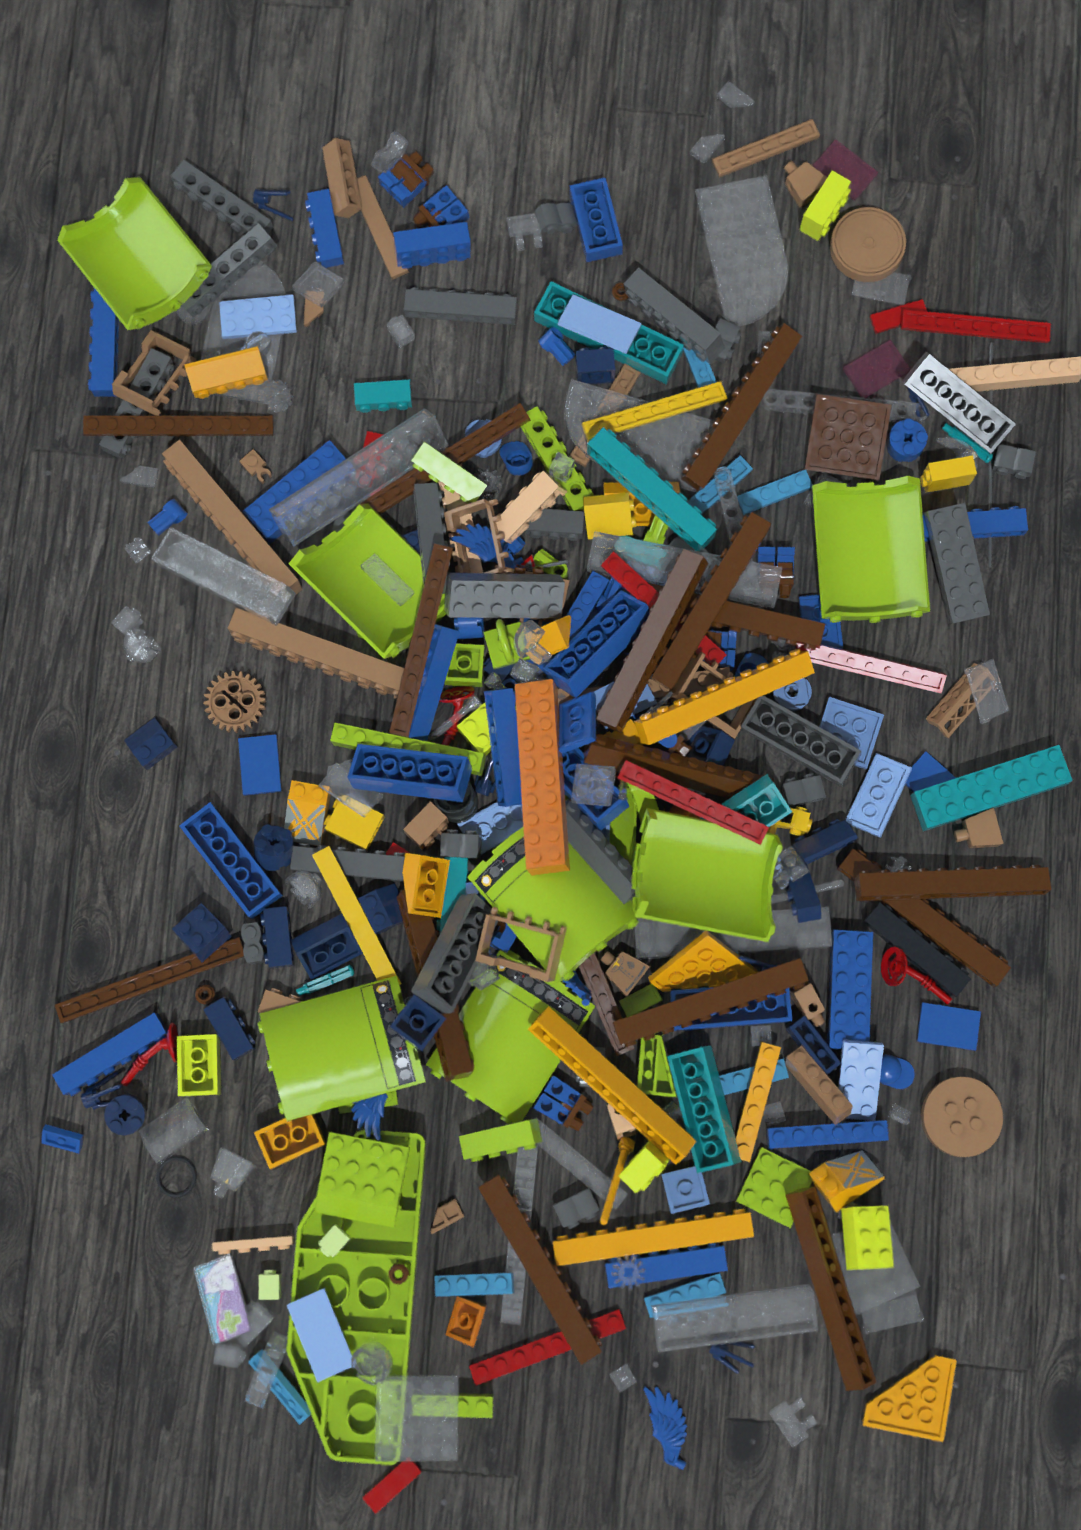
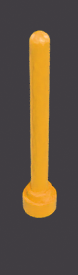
M627 1137L620 1138L618 1144L620 1155L600 1218V1223L603 1225L607 1224L621 1179L618 1176L624 1169L627 1156L634 1150L635 1141Z

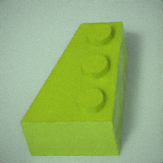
M655 1035L656 1038L647 1041L641 1038L637 1087L646 1095L676 1097L662 1036Z

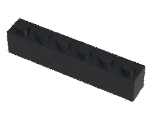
M881 903L877 904L863 923L891 947L902 949L909 962L926 976L928 975L932 981H935L951 997H957L971 980L968 976L969 973L961 966L959 968L953 964L954 960L947 954L942 955L937 951L939 948L933 942L925 941L920 931L915 928L912 930L907 926L908 922L903 917L895 916L890 906L885 903L883 905Z

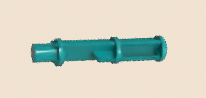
M947 423L942 429L948 433L949 437L963 445L968 451L974 453L985 463H989L992 460V453L982 448L956 427H951Z
M348 965L305 983L302 987L296 989L298 996L311 994L353 976L354 969L351 965Z

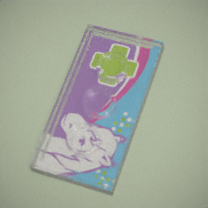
M227 1254L194 1267L213 1345H218L252 1332L232 1254Z

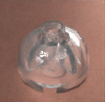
M132 626L123 638L125 656L131 662L148 663L159 655L161 647L152 636L149 639L144 635L146 633L145 630L136 626Z
M300 870L285 879L286 885L291 884L292 888L290 891L303 905L308 904V909L320 900L322 895L320 882L322 880L315 872L311 874L308 871Z
M369 1342L359 1347L353 1353L351 1366L356 1368L358 1371L356 1375L362 1381L376 1385L377 1383H383L389 1376L393 1366V1359L386 1347L376 1342Z

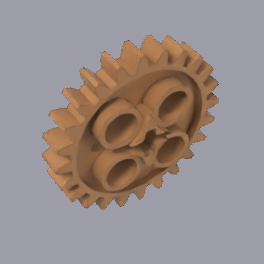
M232 671L231 676L225 672V678L222 679L218 675V682L211 681L214 687H207L210 694H204V696L209 700L203 702V704L209 707L205 709V712L211 713L208 719H214L213 724L215 726L220 723V730H223L226 726L227 732H230L233 728L235 733H238V728L241 727L245 732L246 725L252 728L251 722L258 723L256 717H263L259 711L266 709L265 706L261 705V703L266 702L265 698H261V696L265 695V692L259 691L262 686L261 684L255 685L257 682L255 678L250 681V674H247L244 678L242 671H240L238 676H236L234 671ZM233 685H238V691L231 693L230 688ZM222 691H226L234 700H237L239 704L248 712L244 713L236 704H233L231 700L222 693ZM246 698H253V702L250 705H244ZM226 699L224 706H217L218 700ZM234 711L240 712V716L237 719H231V714Z

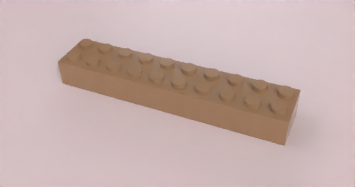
M180 440L162 453L165 458L163 463L167 466L168 471L173 476L175 475L179 484L188 491L195 503L199 504L207 517L210 516L219 531L222 530L227 541L231 545L234 544L233 546L243 559L246 557L245 560L253 572L256 573L258 571L257 574L266 587L270 585L269 589L278 601L282 599L286 603L303 590L294 574Z
M239 608L235 609L228 626L234 641L245 644V642L250 643L253 648L261 651L263 648L270 651V654L280 657V655L286 656L287 660L293 663L303 662L305 663L304 666L310 669H322L324 674L329 676L336 674L341 676L340 679L349 683L351 680L358 682V686L368 689L372 687L379 694L386 695L388 693L394 695L393 698L397 700L404 668Z

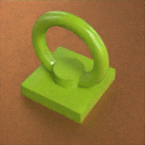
M498 619L496 621V629L484 632L493 669L531 659L521 622L505 626L503 620Z

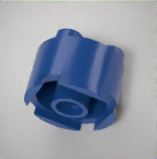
M910 418L896 423L887 438V451L889 455L899 462H912L921 455L928 439L924 427Z
M454 618V627L460 631L458 639L482 638L484 636L483 618Z

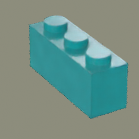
M410 380L354 383L355 407L357 411L367 413L371 410L388 411L393 408L406 410L408 407H412Z

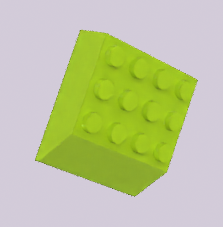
M329 1132L317 1192L316 1213L395 1228L410 1147Z

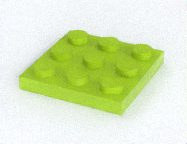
M761 1147L736 1202L791 1228L794 1221L785 1195L798 1189L810 1187L812 1179L809 1173L811 1171Z

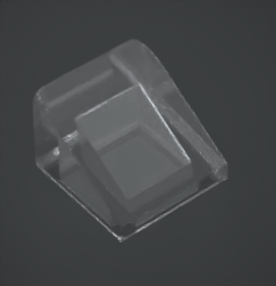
M893 1104L887 1116L903 1125H908L911 1112L897 1104Z

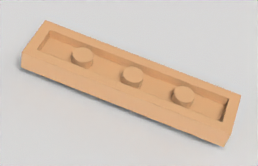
M294 1236L222 1241L212 1243L213 1251H218V1254H230V1250L238 1249V1253L250 1252V1248L258 1247V1251L270 1250V1246H278V1249H290V1245L295 1244Z

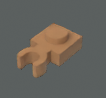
M254 449L239 461L252 477L257 474V478L262 484L265 483L262 478L263 474H267L270 478L272 477L271 472L263 468L266 466V463Z

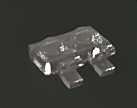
M535 213L507 217L509 237H515L517 251L524 250L523 235L533 234L535 248L542 247L541 233L543 232L540 231Z
M792 846L778 855L773 879L778 882L777 884L781 890L787 887L790 879L794 882L809 872Z
M801 1397L794 1400L790 1405L785 1400L769 1411L792 1448L809 1437L806 1430L817 1424L812 1414L801 1423L794 1414L806 1406Z

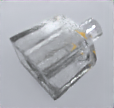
M221 1147L210 1179L218 1182L213 1194L224 1198L228 1188L232 1191H237L254 1170L256 1164Z

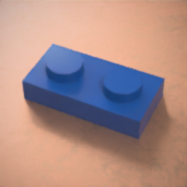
M45 1124L42 1130V1144L80 1153L83 1142L82 1134Z

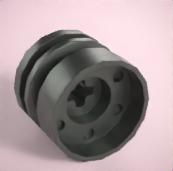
M469 782L463 802L455 804L457 801L434 799L438 809L453 823H462L471 819L477 812L479 805L478 796Z

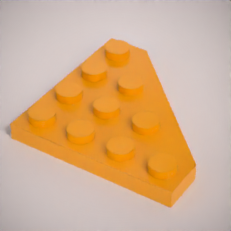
M706 930L650 975L649 981L662 992H669L671 989L676 988L686 990L709 986V988L717 987L758 973V971L748 962L740 960L738 954Z
M935 1355L865 1405L862 1425L943 1442L956 1359Z

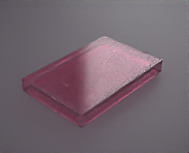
M837 140L829 146L813 165L814 168L827 178L831 171H834L850 180L849 189H851L848 197L854 201L878 175V171Z
M891 340L843 368L862 399L896 381L911 370Z

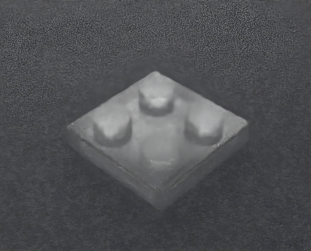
M576 764L571 797L572 803L611 806L616 768Z

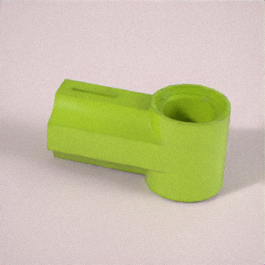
M656 515L650 530L645 535L643 543L661 550L668 526Z
M543 549L538 551L534 557L536 566L558 562V560ZM566 564L543 568L546 574H555L556 570H563L564 573L560 576L562 579L567 580L568 578Z

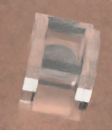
M397 131L392 132L386 147L376 151L371 166L380 174L386 173L398 160L402 159L403 155L408 154L405 151L409 141Z
M532 619L521 623L514 636V648L521 659L529 656L534 663L541 665L549 661L552 654L539 644L545 631Z

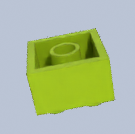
M456 644L444 684L483 687L484 645Z

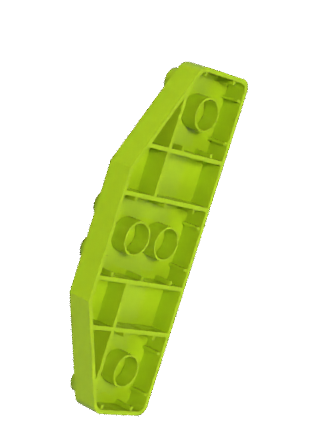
M361 1130L354 1135V1137L377 1141L373 1130H371L370 1138H367L365 1130ZM380 1131V1142L410 1147L395 1228L316 1213L317 1196L297 1227L291 1303L325 1288L356 1365L317 1382L291 1315L289 1317L287 1354L327 1455L336 1461L393 1465L402 1454L426 1139L417 1133ZM337 1224L351 1239L335 1257L331 1255L327 1257L320 1251L321 1246L318 1243ZM395 1264H403L408 1269L409 1276L403 1284H394L389 1279V1269ZM396 1270L395 1276L397 1278L402 1277V1271Z

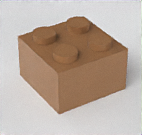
M430 801L403 830L421 850L425 847L429 849L435 842L434 838L449 828L447 826L449 821Z

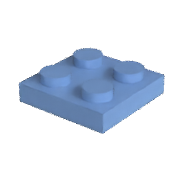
M695 1166L661 1174L671 1214L710 1204L702 1172L697 1173Z

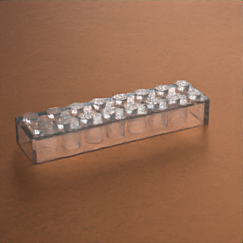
M172 527L169 528L151 558L161 568L275 626L280 622L296 594L286 584Z
M810 1284L651 1305L655 1343L658 1352L818 1331L814 1291Z

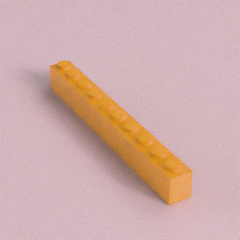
M792 650L789 652V655L785 657L778 656L769 664L762 663L757 665L755 670L741 672L739 677H729L723 680L724 683L720 685L713 684L708 686L704 692H694L690 694V698L678 699L669 707L667 705L657 708L655 713L641 715L639 720L634 721L641 743L653 744L814 674V668L808 651Z
M548 1006L528 1030L674 1164L685 1158L696 1143V1140Z
M745 1209L733 1210L734 1214L726 1215L725 1212L714 1213V1217L706 1218V1215L694 1216V1220L686 1221V1217L674 1219L675 1223L667 1224L666 1220L657 1221L655 1226L647 1227V1223L637 1224L635 1229L630 1230L627 1229V1226L615 1228L616 1232L608 1233L607 1229L597 1230L596 1235L588 1236V1232L577 1233L576 1238H568V1235L557 1236V1240L553 1241L556 1266L754 1237L751 1213L745 1212Z

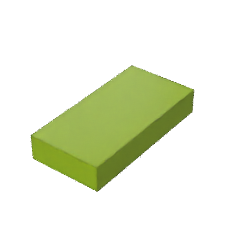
M650 984L620 1000L619 1003L626 1016L629 1017L662 1001V998L656 987Z

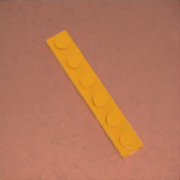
M762 1041L735 1136L740 1158L748 1162L751 1160L781 1050L780 1046Z

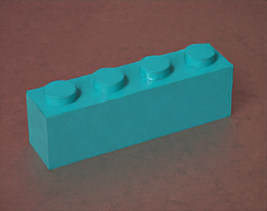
M444 857V859L450 860L441 919H437V931H440V934L457 900L461 895H466L468 858Z

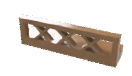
M973 663L928 715L926 720L929 724L938 727L942 734L949 738L997 681L986 667ZM987 677L989 682L982 687V681ZM975 692V698L970 701V695ZM963 706V712L957 715L958 709ZM951 720V726L946 730L944 725Z

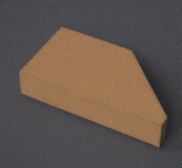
M306 292L305 327H308L316 317L324 313V292Z
M456 1199L437 1209L431 1234L465 1217Z

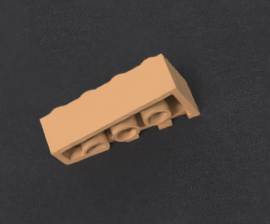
M545 471L537 473L532 479L533 482L529 486L522 488L519 496L506 505L507 509L502 514L497 515L501 516L502 519L496 522L498 533L505 534L504 540L511 544L529 528L528 523L530 521L534 522L542 516L544 508H551L556 503L555 499L560 494L564 496L567 493Z

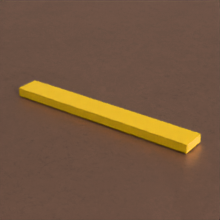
M720 381L589 420L581 425L587 442H589L603 427L606 430L610 429L616 434L725 401L727 396Z
M330 846L312 854L377 981L397 976Z

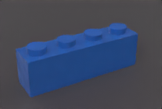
M329 189L307 193L308 200H305L307 212L311 211L312 217H308L310 228H314L315 234H312L313 244L318 246V251H315L317 263L321 262L322 268L343 265L344 261Z

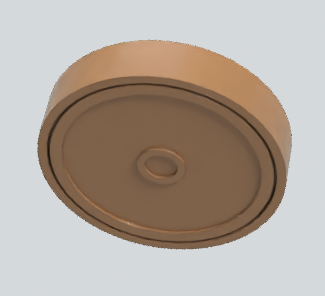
M872 207L858 208L844 215L836 224L831 238L830 252L835 265L844 275L856 281L875 282L890 276L898 268L905 252L906 237L901 224L890 213Z
M955 1077L938 1083L929 1091L922 1105L921 1122L927 1138L937 1149L956 1157H971L983 1153L995 1143L1002 1129L1003 1112L997 1096L983 1082L969 1077Z

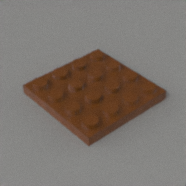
M816 394L804 469L879 480L892 405Z

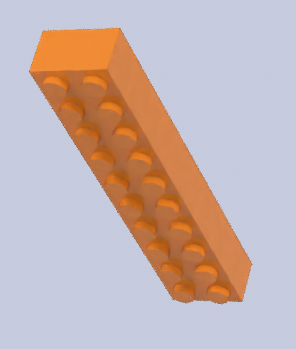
M553 679L515 684L526 869L531 876L570 871L562 753L559 751L558 688Z

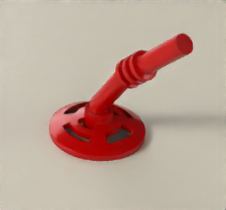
M460 686L441 693L439 702L452 703L455 706L451 724L447 727L446 734L444 733L445 738L441 745L449 746L451 740H454L453 736H456L455 732H458L457 725L464 700L474 694V687Z
M891 947L885 952L881 961V974L886 984L898 986L903 982L906 974L918 980L921 986L924 985L923 987L927 988V991H932L947 1005L952 1001V998L935 985L936 982H932L928 975L924 976L907 965V958L902 949ZM896 953L897 957L890 961V957Z
M175 1023L170 1024L167 1038H163V1040H160L144 1054L136 1058L133 1062V1067L121 1081L124 1086H128L139 1070L142 1071L143 1067L149 1062L148 1059L162 1048L164 1050L168 1049L172 1060L177 1062L178 1032Z

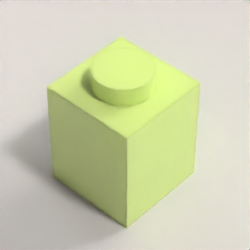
M336 1224L318 1243L321 1246L320 1251L327 1257L330 1255L335 1257L351 1237Z
M264 1270V1274L259 1275V1300L280 1299L281 1274H276V1270Z

